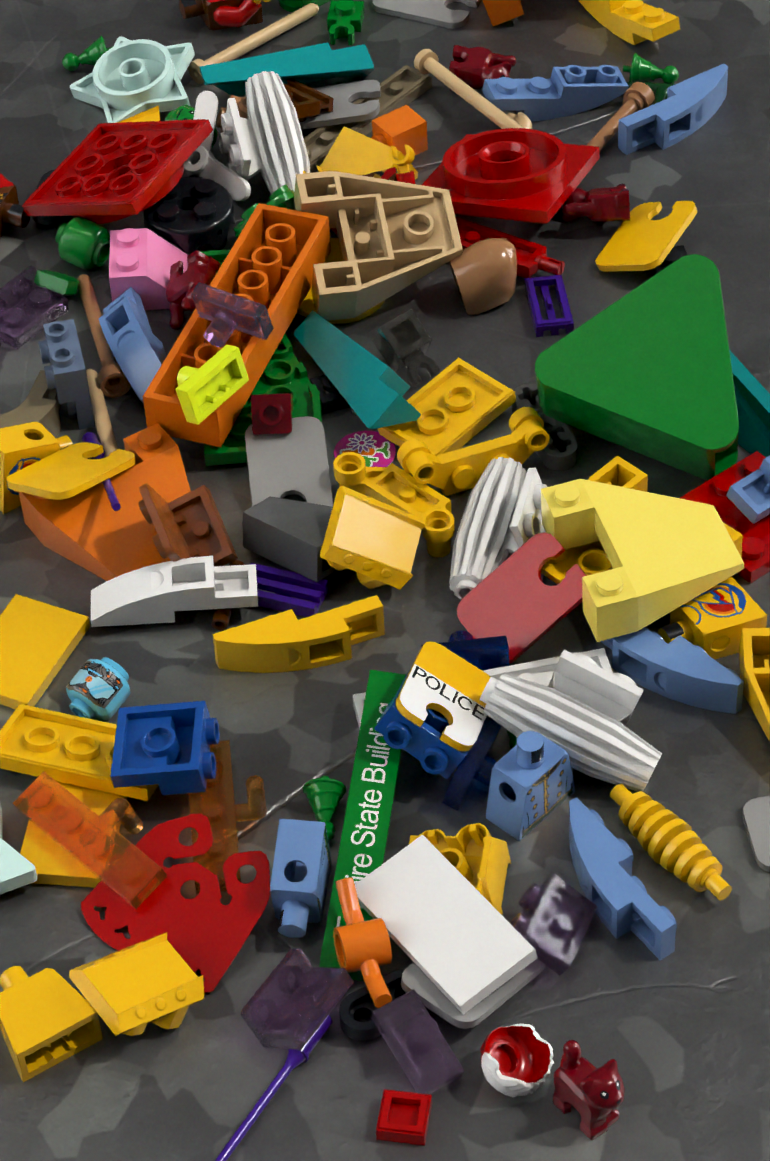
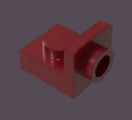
M291 393L251 395L253 434H289L292 432L293 395Z

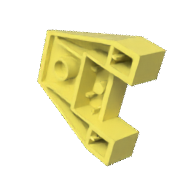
M577 479L541 489V517L545 532L555 537L565 550L600 541L613 567L611 570L582 577L583 613L597 642L637 632L744 569V562L714 505L585 479Z

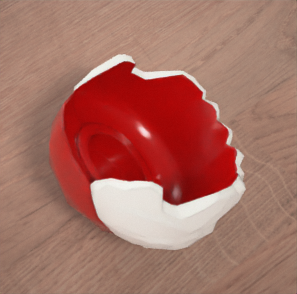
M530 1024L498 1027L486 1036L480 1048L481 1067L485 1079L504 1095L514 1098L516 1096H526L528 1093L532 1094L533 1091L541 1088L545 1080L550 1077V1070L554 1064L552 1059L554 1056L553 1048L550 1043L539 1036L535 1031V1027Z

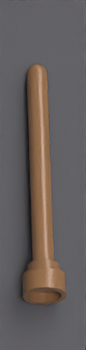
M642 82L633 83L623 95V105L586 146H596L601 151L618 132L619 119L651 106L655 99L652 89Z
M82 274L77 278L80 281L78 289L102 365L98 374L100 389L107 397H120L129 391L131 385L116 362L98 319L102 314L91 278L86 274Z

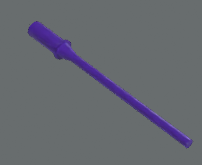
M87 432L82 437V443L88 442L101 445L96 434L93 432ZM104 450V453H102V454H100V455H98V456H96V457H91V458H88V459H101V458H103L104 455H105V450ZM109 478L102 483L113 510L118 511L121 506Z
M317 1011L294 1044L289 1045V1053L284 1066L215 1161L228 1160L291 1071L302 1062L306 1063L309 1060V1054L333 1023L332 1018L327 1013Z

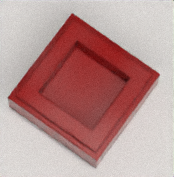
M384 1089L376 1127V1140L425 1146L432 1110V1095Z

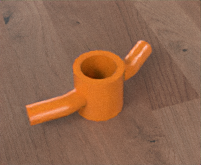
M352 877L344 878L335 882L346 923L344 926L335 927L333 931L337 959L344 974L361 970L365 985L375 1007L384 1009L392 1003V996L379 966L391 964L392 950L388 931L382 918L364 921L354 880Z

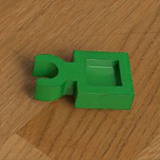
M331 0L327 17L331 45H335L336 39L340 37L348 38V45L355 43V32H361L365 13L364 1Z

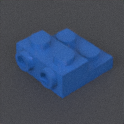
M407 673L397 693L385 708L374 730L384 736L385 742L390 747L403 749L418 759L426 772L435 775L440 774L445 779H448L466 757L468 751H458L439 740L446 726H449L448 721L441 713L433 709H426L428 715L421 727L400 714L395 704L408 676Z
M193 701L119 708L110 775L114 788L158 784L162 795L206 792L207 779H215L216 759L214 753L210 752V745L218 744L220 738L217 718L210 717L206 702Z

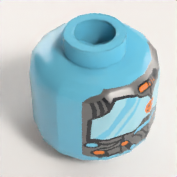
M103 657L101 660H87L66 686L67 695L72 702L69 705L70 710L79 717L108 721L130 695V686L127 682L129 680L128 673L117 662L107 657Z

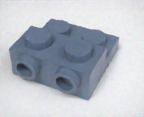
M74 319L43 324L45 340L38 341L42 364L50 363L49 366H44L48 390L56 388L59 404L66 403L68 416L76 414L79 430L95 427L86 368Z

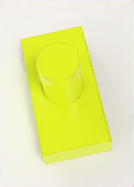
M227 344L200 368L184 366L179 370L177 375L178 387L175 390L187 422L199 425L249 381L239 347Z

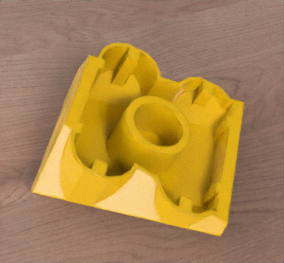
M340 486L335 496L320 557L327 560L328 564L338 571L346 569L355 571L359 582L368 589L389 585L401 590L414 576L411 570L421 531L427 524L417 516L345 486Z
M481 823L464 826L458 831L456 836H446L439 829L426 830L419 835H410L409 844L423 834L500 914H503L501 906L508 864H511L506 841L492 837L486 826Z
M167 932L69 971L71 981L115 1036L120 1034L129 1036L140 1035L145 1031L147 1024L151 1022L164 1029L179 1028L189 1007L204 999L203 975L198 977L168 942Z

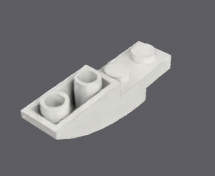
M212 555L184 558L175 562L166 561L122 574L91 590V627L175 622V611L258 607L256 564L214 567Z

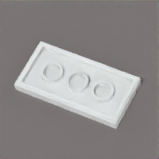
M423 834L355 884L359 904L373 919H383L388 935L463 1015L538 958L535 948Z

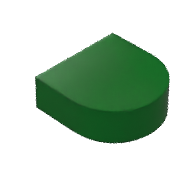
M37 270L34 279L36 285L62 295L76 294L80 282L69 275L49 270Z

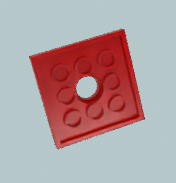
M206 119L99 123L23 203L22 207L27 216H73L74 218L80 216L97 224L114 222L137 215L165 197L178 184L184 172L183 163L210 135L213 128L209 120Z
M505 128L474 135L466 134L462 140L453 144L445 152L441 164L422 185L448 189L454 214L547 224L600 159L599 147L565 144L552 134L534 129Z

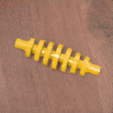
M618 784L611 790L610 797L620 806L618 812L620 820L625 826H628L631 834L638 839L639 844L656 863L661 864L670 873H674L678 879L688 883V886L697 892H703L708 889L720 901L730 895L732 887L720 876L723 869L721 863L716 857L712 856V852L702 843L700 837L692 831L691 826L687 822L680 819L675 813L666 809L659 802L652 800L643 791L632 794L623 784Z

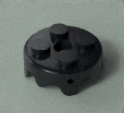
M200 177L181 178L178 184L165 197L143 210L144 227L166 241L177 244L187 254L193 253L204 244H210L215 250H222L227 242L230 224H235L233 200L228 190L214 180Z

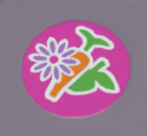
M364 430L344 436L336 444L333 453L336 458L345 452H355L364 457L366 467H388L395 458L396 448L394 443L381 436L379 432Z

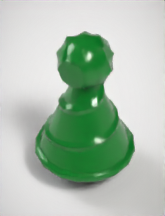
M101 35L87 49H84L80 55L77 56L73 53L65 54L62 59V65L69 71L77 70L80 64L95 66L97 60L112 47H106L104 38Z
M637 53L633 55L631 66L623 65V72L630 73L629 82H647L661 78L663 83L674 84L679 77L676 67L671 65L666 66L664 69L658 68L640 57Z
M324 775L320 778L309 780L302 788L303 793L307 796L309 805L314 811L316 820L326 824L329 843L335 837L336 831L333 823L329 821L346 793V786L341 781Z

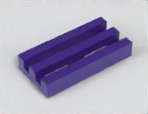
M562 275L526 278L525 292L536 337H544V331L550 330L551 336L559 335V329H565L566 334L574 331V322ZM548 285H554L562 318L556 319ZM537 286L540 287L547 320H542L535 291Z
M256 564L257 589H261L257 590L258 606L282 612L292 609L295 615L304 617L318 613L329 591L328 580L322 579L319 582H315L295 572Z

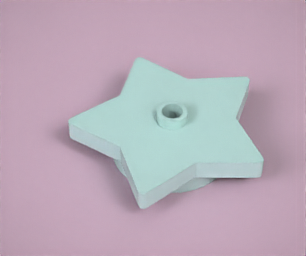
M120 36L117 38L114 46L97 60L92 73L70 85L73 98L104 109L108 123L120 122L158 105L159 112L172 111L182 105L191 106L181 79L195 56L192 43L164 46L152 40H129Z

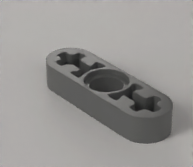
M524 383L515 387L513 391H515L516 402L512 404V413L519 408L536 405L535 410L544 423L554 426L552 429L546 430L550 436L548 445L544 449L536 451L544 466L553 471H566L573 468L577 463L578 443L567 424L550 418L543 413L539 405L537 384ZM557 443V449H553V444Z

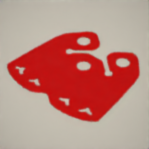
M190 814L160 823L146 833L81 902V910L92 931L102 941L117 951L167 932L168 942L193 972L200 969V973L204 978V993L214 991L266 908L270 898V863L267 855L262 851L240 852L229 856L223 864V874L227 893L231 895L232 900L229 904L223 905L220 902L222 895L216 874L197 862L175 864L169 868L163 865L164 860L168 857L180 859L204 855L211 848L213 835L208 817L203 814ZM186 828H194L198 833L197 841L190 846L182 845L179 842V834ZM244 865H251L256 869V877L249 883H242L237 879V871ZM189 880H194L200 885L199 894L192 899H186L181 895L182 885ZM95 906L99 908L107 907L104 920L100 919V912L94 910ZM128 926V933L131 938L127 939L123 933H116L115 930Z

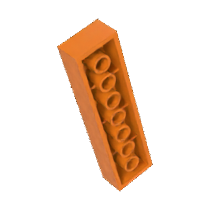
M258 203L143 395L147 427L158 423L171 437L216 447L223 445L312 286L313 264L325 263L331 253L328 216ZM227 344L239 347L249 381L199 425L187 422L175 390L178 387L177 375L179 370L184 366L200 368Z

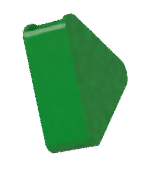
M697 254L680 257L541 352L537 357L535 374L539 405L546 416L704 480L713 478L737 463L739 419L718 268L709 258Z

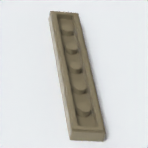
M405 65L380 83L381 97L359 98L352 103L361 104L379 99L380 112L376 117L366 121L319 127L304 138L310 161V173L318 171L316 165L321 166L344 126L365 136L372 132L373 119L404 105H409L432 88V77Z

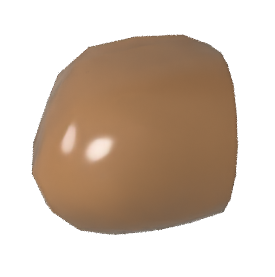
M487 238L465 248L460 256L449 261L455 283L459 287L468 315L480 314L506 303L515 293L517 277L516 248L505 238Z

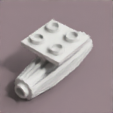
M273 71L256 73L245 82L247 119L240 117L235 98H228L226 113L221 114L223 132L218 134L220 151L228 156L229 163L226 166L246 181L261 172L271 194L285 184L290 190L295 192L296 174H303L304 170L306 173H310V161L297 112L278 73L275 74Z
M494 458L488 463L471 491L452 549L449 587L460 600L532 536L545 532L541 517V489L546 488L547 485L542 484L536 467L528 468L526 473V469L522 468V464L519 461H514L513 458Z
M564 649L548 686L502 673L499 680L490 677L479 699L486 703L483 712L516 737L526 731L538 732L569 754L572 768L599 780L615 785L623 784L626 788L637 792L644 791L662 755L660 751L626 727L644 689L636 686V683L624 674H612L596 666L593 659L582 653L575 652L572 654Z

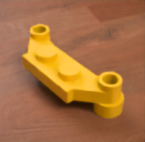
M522 407L517 409L509 419V428L512 431L509 435L440 455H433L422 440L410 439L399 447L397 460L404 471L411 474L418 483H428L438 487L444 496L474 488L488 463L494 458L504 457L508 459L510 457L514 461H519L523 464L535 451H540L548 445L550 436L544 429V421L537 411L532 407Z
M345 452L334 459V478L339 483V487L345 486L419 517L427 524L421 532L426 540L428 554L433 557H444L450 553L451 538L455 533L450 499L428 485L418 483L411 474L406 473L393 463L388 467H366L364 457L355 452Z

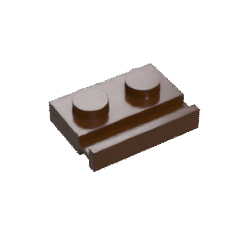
M288 79L287 85L284 84L296 109L299 122L305 121L306 117L319 115L320 109L333 112L332 97L293 79Z

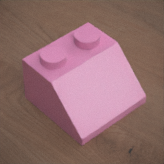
M148 228L110 230L109 283L112 302L132 287L140 295L145 310L170 309V303L166 297V290L170 280V269L173 264L182 261L183 273L186 272L188 269L187 254Z

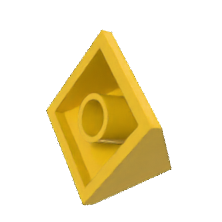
M345 126L320 166L323 171H337L356 175H366L396 167L399 172L398 165L389 159L388 152L390 146ZM397 150V157L400 161L404 159L405 156L402 154L401 151ZM410 164V171H414L416 180L418 179V171Z

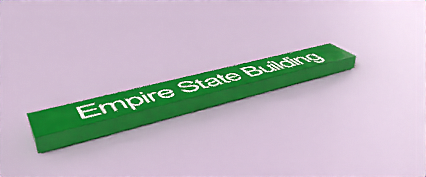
M370 670L318 975L364 981L361 970L344 974L337 959L333 931L335 927L344 926L346 923L335 882L352 877L354 884H356L384 863L402 749L390 747L385 742L384 736L374 730L385 708L397 693L406 674ZM360 905L364 921L373 919Z

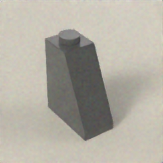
M270 496L243 512V547L308 579L319 582L337 571L328 564L327 560L320 557L333 507Z

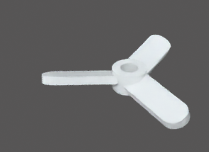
M203 91L197 96L193 120H209L213 131L183 163L184 172L181 178L195 175L214 180L228 190L233 200L245 201L251 194V187L248 181L215 159L211 152L219 103L217 96L213 92Z

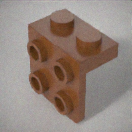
M147 483L139 487L143 500L139 501L138 504L149 524L153 523L157 534L152 538L162 558L169 557L171 561L175 562L184 558L213 555L214 567L224 566L238 559L211 492L205 485L170 503H167Z

